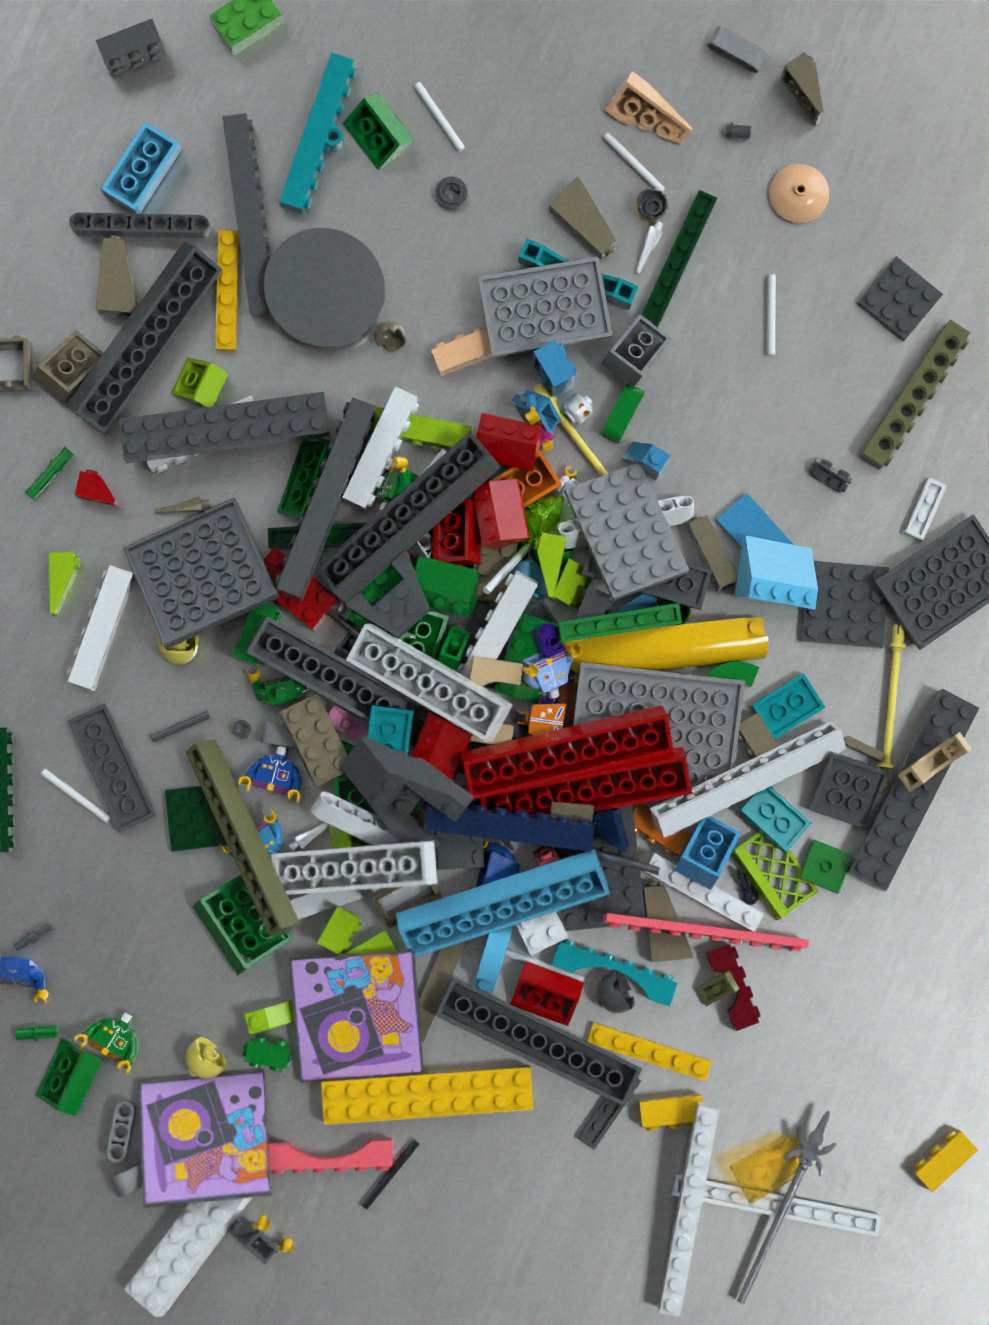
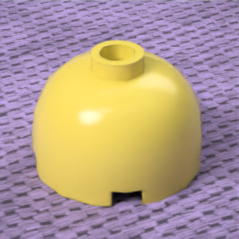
M158 635L159 653L167 662L176 665L186 664L196 656L199 647L198 635L168 649H165Z
M204 1037L196 1038L186 1050L185 1061L187 1069L192 1076L211 1079L227 1067V1060L223 1053L219 1055L214 1050L217 1046Z

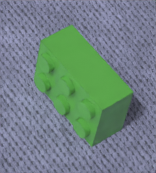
M232 0L209 15L211 24L233 56L283 24L282 15L272 0Z

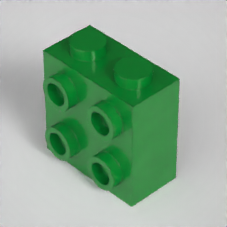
M256 1035L254 1039L252 1038L246 1044L244 1043L242 1056H245V1062H249L251 1067L261 1068L263 1065L270 1066L269 1070L282 1072L283 1069L289 1067L293 1046L288 1045L289 1041L276 1039L275 1042H270L268 1037Z

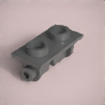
M817 458L815 463L818 466L813 465L810 469V472L813 473L812 476L822 482H825L829 476L831 480L828 485L838 492H845L848 487L845 483L850 484L852 481L850 474L843 469H835L832 467L833 464L825 458H822V460Z

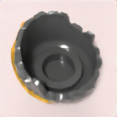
M651 187L646 188L639 193L636 200L638 213L647 220L655 221L661 219L668 211V198H666V195L661 190L658 191Z

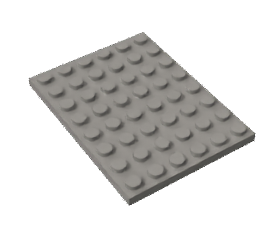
M580 662L573 726L662 705L668 714L673 748L684 747L691 788L735 766L745 680Z

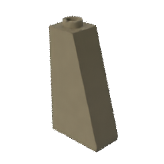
M577 176L549 205V211L600 259L605 255L609 257L616 249L614 247L616 239L581 179Z
M109 236V238H103L96 310L99 314L130 317L138 303L127 247L121 237Z
M699 514L692 517L687 528L705 568L712 570L710 580L716 593L735 585L737 574L708 515L702 517Z
M659 882L647 883V887H643L646 918L680 923L665 885L660 886ZM661 931V934L648 933L651 962L693 958V953L685 934L681 933V937L668 935L669 932Z

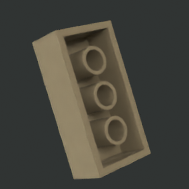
M481 541V564H474V569L478 570L477 602L497 605L495 600L500 591L504 593L507 585H505L509 574H513L514 568L489 594L484 593L483 588L517 553L518 543L492 550L483 547Z
M318 693L278 712L314 787L345 773L341 765L348 754Z

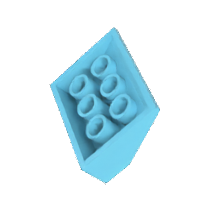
M743 535L735 597L799 609L815 610L818 586L811 548Z

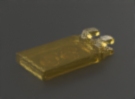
M797 1134L791 1138L780 1136L729 1166L749 1204H753L792 1181L800 1163L799 1156L797 1154L796 1157H791L787 1160H784V1157L794 1147L800 1145Z

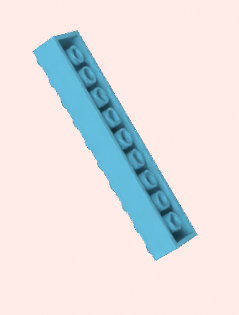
M592 849L591 852L586 851L396 913L399 932L407 949H415V957L609 895L610 892L595 849Z

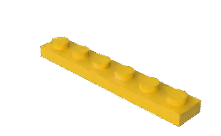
M218 230V266L223 270L217 277L215 350L236 351L238 230Z
M594 1022L587 1042L703 1081L707 1080L712 1064L710 1060Z

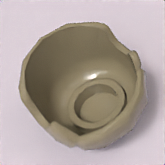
M385 322L379 325L374 332V338L378 347L383 345L387 351L397 350L406 343L404 329L396 322Z

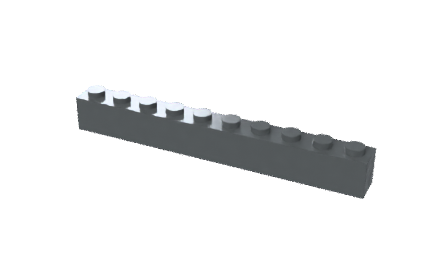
M246 113L222 116L249 311L251 317L270 315L263 294L265 270L271 256H267L266 249L270 248L268 236H264L267 222L266 217H262L261 210L264 209L263 197L259 198L258 190H262L261 180L256 178L255 172L259 170L258 159L253 157V151H256L255 139H251L250 132L254 131L252 119L248 120Z

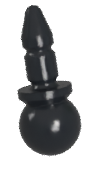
M737 869V878L742 887L740 892L743 894V901L748 905L756 904L759 900L758 892L754 890L753 884H749L745 874L740 869Z

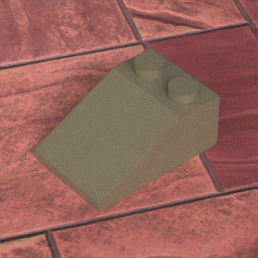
M803 52L784 66L780 79L813 125L816 126L824 112L817 69L815 67L816 63L811 56H807Z
M76 330L37 365L33 379L65 404L75 394L103 355V352Z

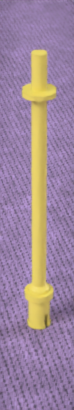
M543 383L537 385L532 391L550 398L561 418L560 424L600 476L609 474L558 408L557 398L555 396L552 397Z
M892 625L891 643H889V648L892 651L883 747L885 755L882 763L876 766L889 772L890 769H895V766L891 765L890 762L900 654L905 649V628L903 625H900L899 633L898 625ZM889 776L884 788H888Z

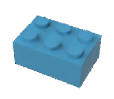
M556 340L534 351L532 366L552 397H558L572 389L576 377L575 372H577L573 362L567 361L565 357L567 353L561 343L557 344Z
M711 816L700 820L674 870L711 890L718 880L741 833Z

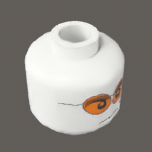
M574 394L564 403L563 414L572 424H581L593 413L591 406L593 402L586 394L584 396Z

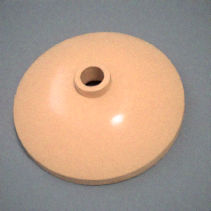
M793 164L781 169L774 176L769 187V201L774 212L783 220L794 224H804L818 218L825 210L829 200V188L823 175L815 168L804 164ZM802 187L804 192H798L797 188Z

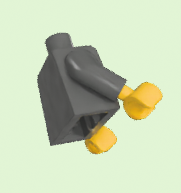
M260 1215L257 1223L255 1221L250 1222L245 1217L237 1218L231 1225L230 1234L264 1265L274 1254L280 1251L285 1253L293 1251L295 1242H292V1239L283 1238L282 1245H279L278 1242L272 1243L260 1232H266L271 1223V1220H266V1215Z

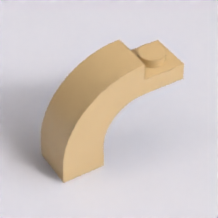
M959 732L916 760L899 773L898 777L908 791L911 792L947 765L968 753L972 748Z

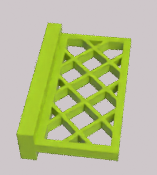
M759 831L733 849L731 856L749 882L753 884L754 889L777 921L788 915V913L819 891L814 884L799 879L803 868L790 849L785 853V862L774 860L776 848H779L774 844L763 843V834ZM750 843L757 844V856L750 855L745 847ZM762 846L772 847L771 859L760 857ZM760 860L770 862L769 873L761 872L759 869ZM774 863L784 865L783 876L772 874ZM788 866H793L797 869V879L786 877ZM771 877L782 879L780 890L772 888L770 885ZM785 880L796 882L794 893L784 891ZM799 883L807 884L811 892L807 895L798 894ZM783 894L794 896L793 905L789 908H786L782 902Z

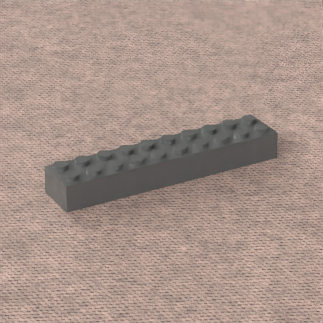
M183 242L65 407L94 429L106 434L223 269L196 246Z
M324 392L119 419L123 457L126 463L330 436Z
M352 397L351 402H346L343 410L344 420L338 422L335 431L337 432L336 440L332 439L328 448L329 457L328 459L324 458L320 468L322 475L320 478H316L313 485L314 495L313 497L309 496L305 506L307 513L305 516H301L297 526L299 527V533L293 536L290 543L291 553L290 555H285L282 563L284 566L283 573H278L275 580L278 595L301 604L342 503V497L351 480L376 417L375 405Z
M470 431L317 566L316 569L333 593L343 602L347 603L387 569L391 562L404 550L407 551L499 470L501 466Z
M268 616L263 617L244 651L370 722L372 705L412 710L413 719L409 745L414 748L428 713L434 712Z
M944 689L937 692L848 867V874L881 891H887L951 763L911 792L908 791L898 777V774L960 732L965 738L979 707Z
M453 977L435 1014L440 1019L622 1107H625L642 1071L641 1067Z

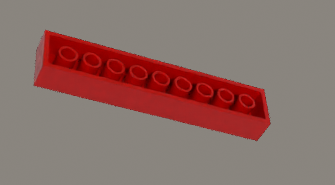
M661 705L460 752L467 791L474 797L473 799L672 753L674 748L668 714Z
M684 747L674 748L672 753L482 797L480 800L481 804L486 806V809L495 810L496 807L506 808L507 812L524 810L528 811V814L531 815L547 813L550 817L552 802L593 805V812L689 795L692 794Z

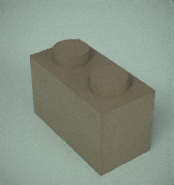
M758 713L740 723L738 740L740 742L744 741L747 749L745 750L750 759L779 746Z

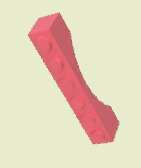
M372 1139L353 1153L332 1158L307 1154L289 1142L269 1143L270 1170L272 1174L284 1173V1170L292 1169V1173H304L305 1169H313V1172H326V1168H334L335 1172L347 1171V1168H355V1171H367L368 1167H376V1170L379 1171L389 1170V1166H393V1139Z

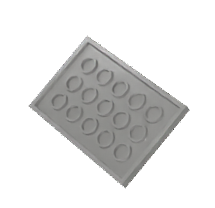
M599 257L478 277L492 358L535 351L553 340H556L557 344L561 343L565 346L613 337Z
M639 463L564 490V494L612 601L689 573L685 559L645 472Z

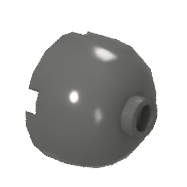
M613 971L601 979L597 988L598 995L596 996L597 1002L601 1007L604 1006L611 1013H623L633 1009L635 1006L634 996L630 997L628 993L631 990L630 985L622 973Z

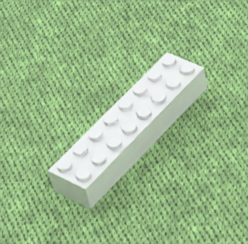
M374 624L364 625L346 661L486 742L494 741L513 705Z
M434 841L271 854L272 864L287 895L437 884Z
M252 1197L189 1203L124 1290L155 1317H163Z

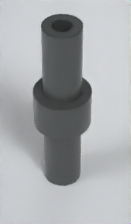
M48 922L37 930H31L26 934V937L13 944L14 948L19 951L30 943H36L40 940L41 936L53 929L52 925Z

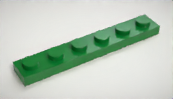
M679 603L557 622L560 643L682 624Z

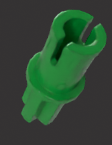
M37 1024L34 1027H16V1040L35 1039V1041L44 1038L58 1037V1027L56 1025L38 1026Z

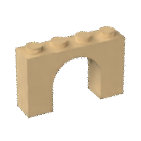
M474 656L473 660H469L467 672L471 673L470 680L482 687L490 682L520 685L523 664ZM502 724L494 741L486 742L474 734L470 741L488 744L511 741L514 725Z

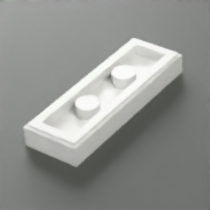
M929 477L927 478L903 534L921 542L924 540L947 485Z

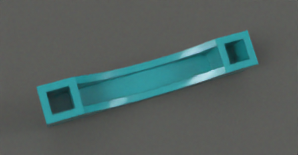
M528 238L518 258V263L530 268L570 261L548 247ZM602 274L606 300L630 310L639 286L618 277Z
M564 939V942L558 943L551 963L552 966L569 972L589 967H605L617 970L634 980L642 988L649 1000L670 1007L678 984L673 981L674 977L664 973L662 977L654 975L655 970L644 966L642 970L634 968L635 963L624 959L622 963L614 961L615 956L606 953L603 956L595 954V949L586 946L583 949L575 947V942Z

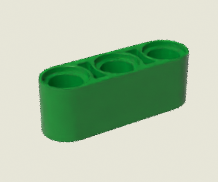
M626 384L601 434L619 443L646 391L636 386L632 388Z

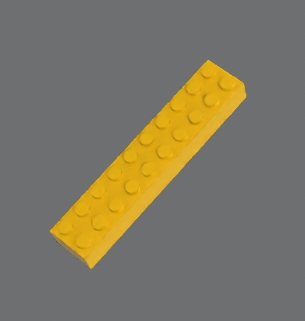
M530 1066L321 1082L324 1125L534 1110Z

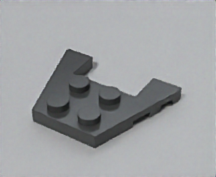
M405 550L391 562L404 579L377 604L372 606L360 592L346 603L347 607L399 638L430 611L422 587L418 582L415 568L410 561V555Z

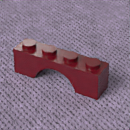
M725 944L706 951L705 953L712 972L726 973L730 971L739 987V990L736 991L733 1005L727 1010L734 1031H739L759 1023L758 1018L761 1015L757 1005L753 1006L751 998L754 996L750 986L745 985L744 978H746L743 967H739L736 961L739 955L735 946L731 947V944Z

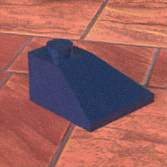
M620 809L594 815L595 820H592L595 823L594 832H598L602 839L620 851L627 852L630 848Z

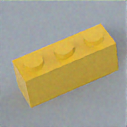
M696 1094L638 1101L642 1128L646 1127V1131L659 1130V1126L667 1125L668 1129L678 1128L681 1123H688V1126H692L697 1101L703 1102L702 1095Z
M958 1129L950 1131L945 1136L946 1140L941 1145H935L929 1151L930 1155L925 1160L922 1158L914 1165L915 1169L912 1172L932 1193L978 1151L966 1135Z

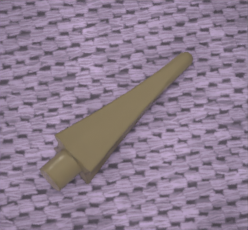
M199 496L173 506L156 509L155 513L203 512L204 508L211 507L210 499L203 500Z

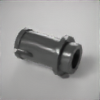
M733 122L726 124L725 136H729V138H750L751 126L735 125Z

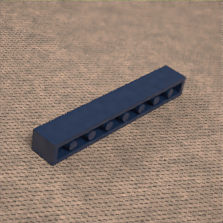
M428 803L424 830L591 852L595 823L587 818L570 820L569 816L558 815L557 818L549 817L547 813L531 815L528 814V811L524 810L507 812L506 808L501 807L491 810L486 809L484 805L467 806L457 821L454 822Z

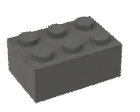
M153 19L96 40L110 75H120L128 68H138L144 62L158 60L166 54Z

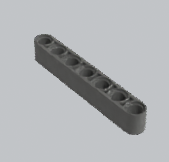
M78 212L71 215L69 219L72 230L80 236L205 238L211 232L210 223L203 215ZM80 220L84 221V225L82 227H75L76 222ZM98 221H104V222H105V224H104L103 227H101V228H96V227H95V225H96V223H97ZM119 221L125 222L124 227L120 229L115 228ZM138 222H145V226L142 229L135 228ZM159 222L166 223L163 229H156V225ZM183 222L186 224L184 229H176L178 223ZM199 223L206 224L203 230L196 229Z

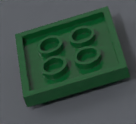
M201 786L165 790L171 852L217 847L220 844L222 846L227 845Z

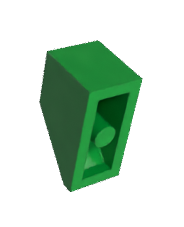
M452 625L437 661L456 671L471 633Z

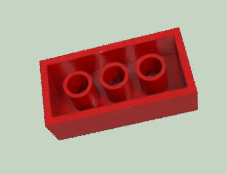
M273 547L263 561L276 588L275 580L278 573H283L284 566L282 563L285 555L276 547ZM313 577L302 604L280 595V598L274 600L312 631L318 628L329 611L339 602V598Z

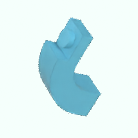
M513 926L489 933L473 987L493 993Z

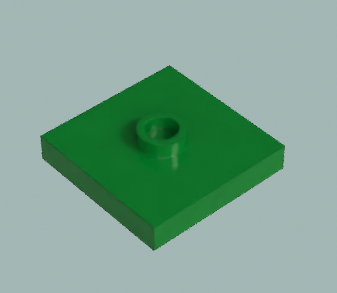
M813 840L799 879L838 894L853 855L820 841Z

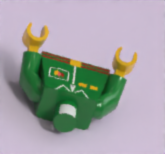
M393 457V467H390L389 470L385 469L382 475L385 477L380 489L376 488L374 495L376 499L382 502L379 511L418 478L417 474L406 469L408 461L404 457Z
M255 668V674H250L247 670L248 682L252 686L255 698L259 702H266L269 706L298 700L309 689L288 676L260 682L259 670Z
M123 1011L119 1020L113 1017L108 1019L101 1018L91 1023L81 1034H78L73 1040V1044L76 1040H80L83 1044L79 1049H83L87 1043L119 1063L118 1073L121 1068H126L125 1076H128L131 1065L138 1054L136 1031L129 1027L134 1016Z

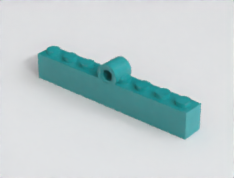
M331 52L279 200L280 207L300 214H304L305 209H309L312 198H310L311 191H315L318 184V179H316L318 171L322 172L325 164L323 160L324 154H328L329 151H339L344 145L343 132L337 127L338 123H336V120L343 113L344 105L342 103L344 97L348 98L351 89V86H349L350 80L356 76L357 67H355L354 59ZM337 137V140L331 141L330 138Z

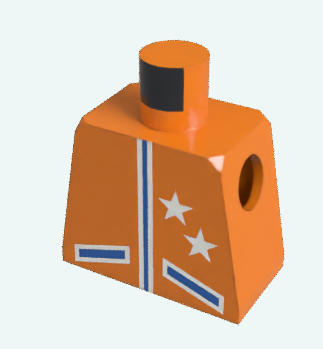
M566 704L532 705L531 713L518 712L517 724L529 725L528 734L530 735L562 729Z

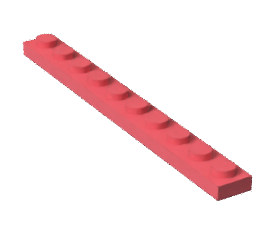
M609 913L602 916V923L608 924V928L620 929V925L628 926L630 931H641V928L648 929V933L661 934V931H667L670 936L681 937V933L689 934V938L701 939V936L709 937V941L721 942V939H729L731 944H741L742 941L749 942V946L761 947L762 944H767L770 949L781 950V947H789V951L801 952V949L808 948L809 946L808 939Z

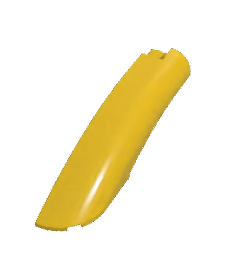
M763 617L736 618L657 627L562 643L565 649L569 645L573 648L576 643L582 649V654L573 659L570 667L578 675L580 662L666 671L734 661L764 659L768 652V636H765Z

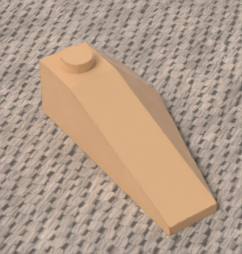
M633 71L624 80L605 108L606 112L624 124L636 125L639 127L638 129L644 131L647 129L655 132L657 136L679 144L692 130V127L650 84Z

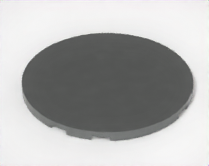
M313 228L292 235L274 251L265 270L263 294L272 319L289 337L307 346L336 348L356 341L373 326L383 306L385 283L377 259L360 240L340 230Z

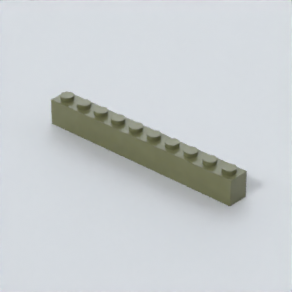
M215 739L196 742L186 751V755L268 935L273 937L287 933L300 924L221 750Z

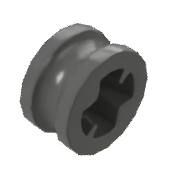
M239 720L234 723L232 731L237 738L245 739L250 736L252 728L245 720ZM240 724L247 726L245 735L237 733Z

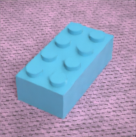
M144 122L102 186L101 190L104 196L133 214H140L181 152L179 142Z

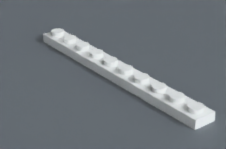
M675 1174L672 1189L673 1196L679 1197L683 1175ZM706 1180L702 1201L776 1216L785 1196ZM793 1197L784 1218L878 1237L882 1216Z

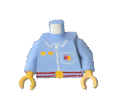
M576 643L573 648L569 645L566 647L567 651H563L549 659L538 653L522 660L524 665L522 669L524 671L523 681L532 689L547 693L549 699L557 698L560 695L558 687L567 683L572 661L582 654V649Z

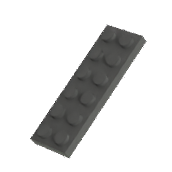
M589 549L582 576L604 582ZM686 562L689 573L641 590L639 593L701 610L712 570Z
M104 703L68 720L118 833L157 816L107 704Z

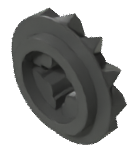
M445 177L436 186V199L443 207L451 209L460 207L466 201L467 187L457 177ZM450 185H452L453 191L457 192V194H454L453 200L446 194V192H449Z

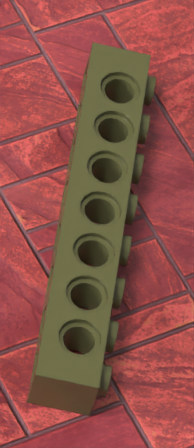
M951 319L948 321L859 457L879 470L883 465L886 467L893 459L891 453L894 449L898 450L903 444L904 439L902 437L904 433H910L916 424L913 422L916 415L920 417L926 409L925 401L927 398L930 400L937 392L935 386L938 382L942 384L948 375L946 369L949 365L954 366L959 358L956 354L960 349L964 350L970 341L967 337L971 332ZM945 342H951L954 345V349H947ZM934 359H941L943 366L935 365ZM923 375H929L932 378V383H926L923 380ZM912 392H919L921 400L914 399ZM902 408H907L910 411L909 417L902 415ZM890 425H897L899 433H893L890 430ZM879 442H886L889 446L888 450H882Z

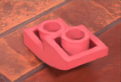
M541 846L532 852L539 867L560 860L554 847Z

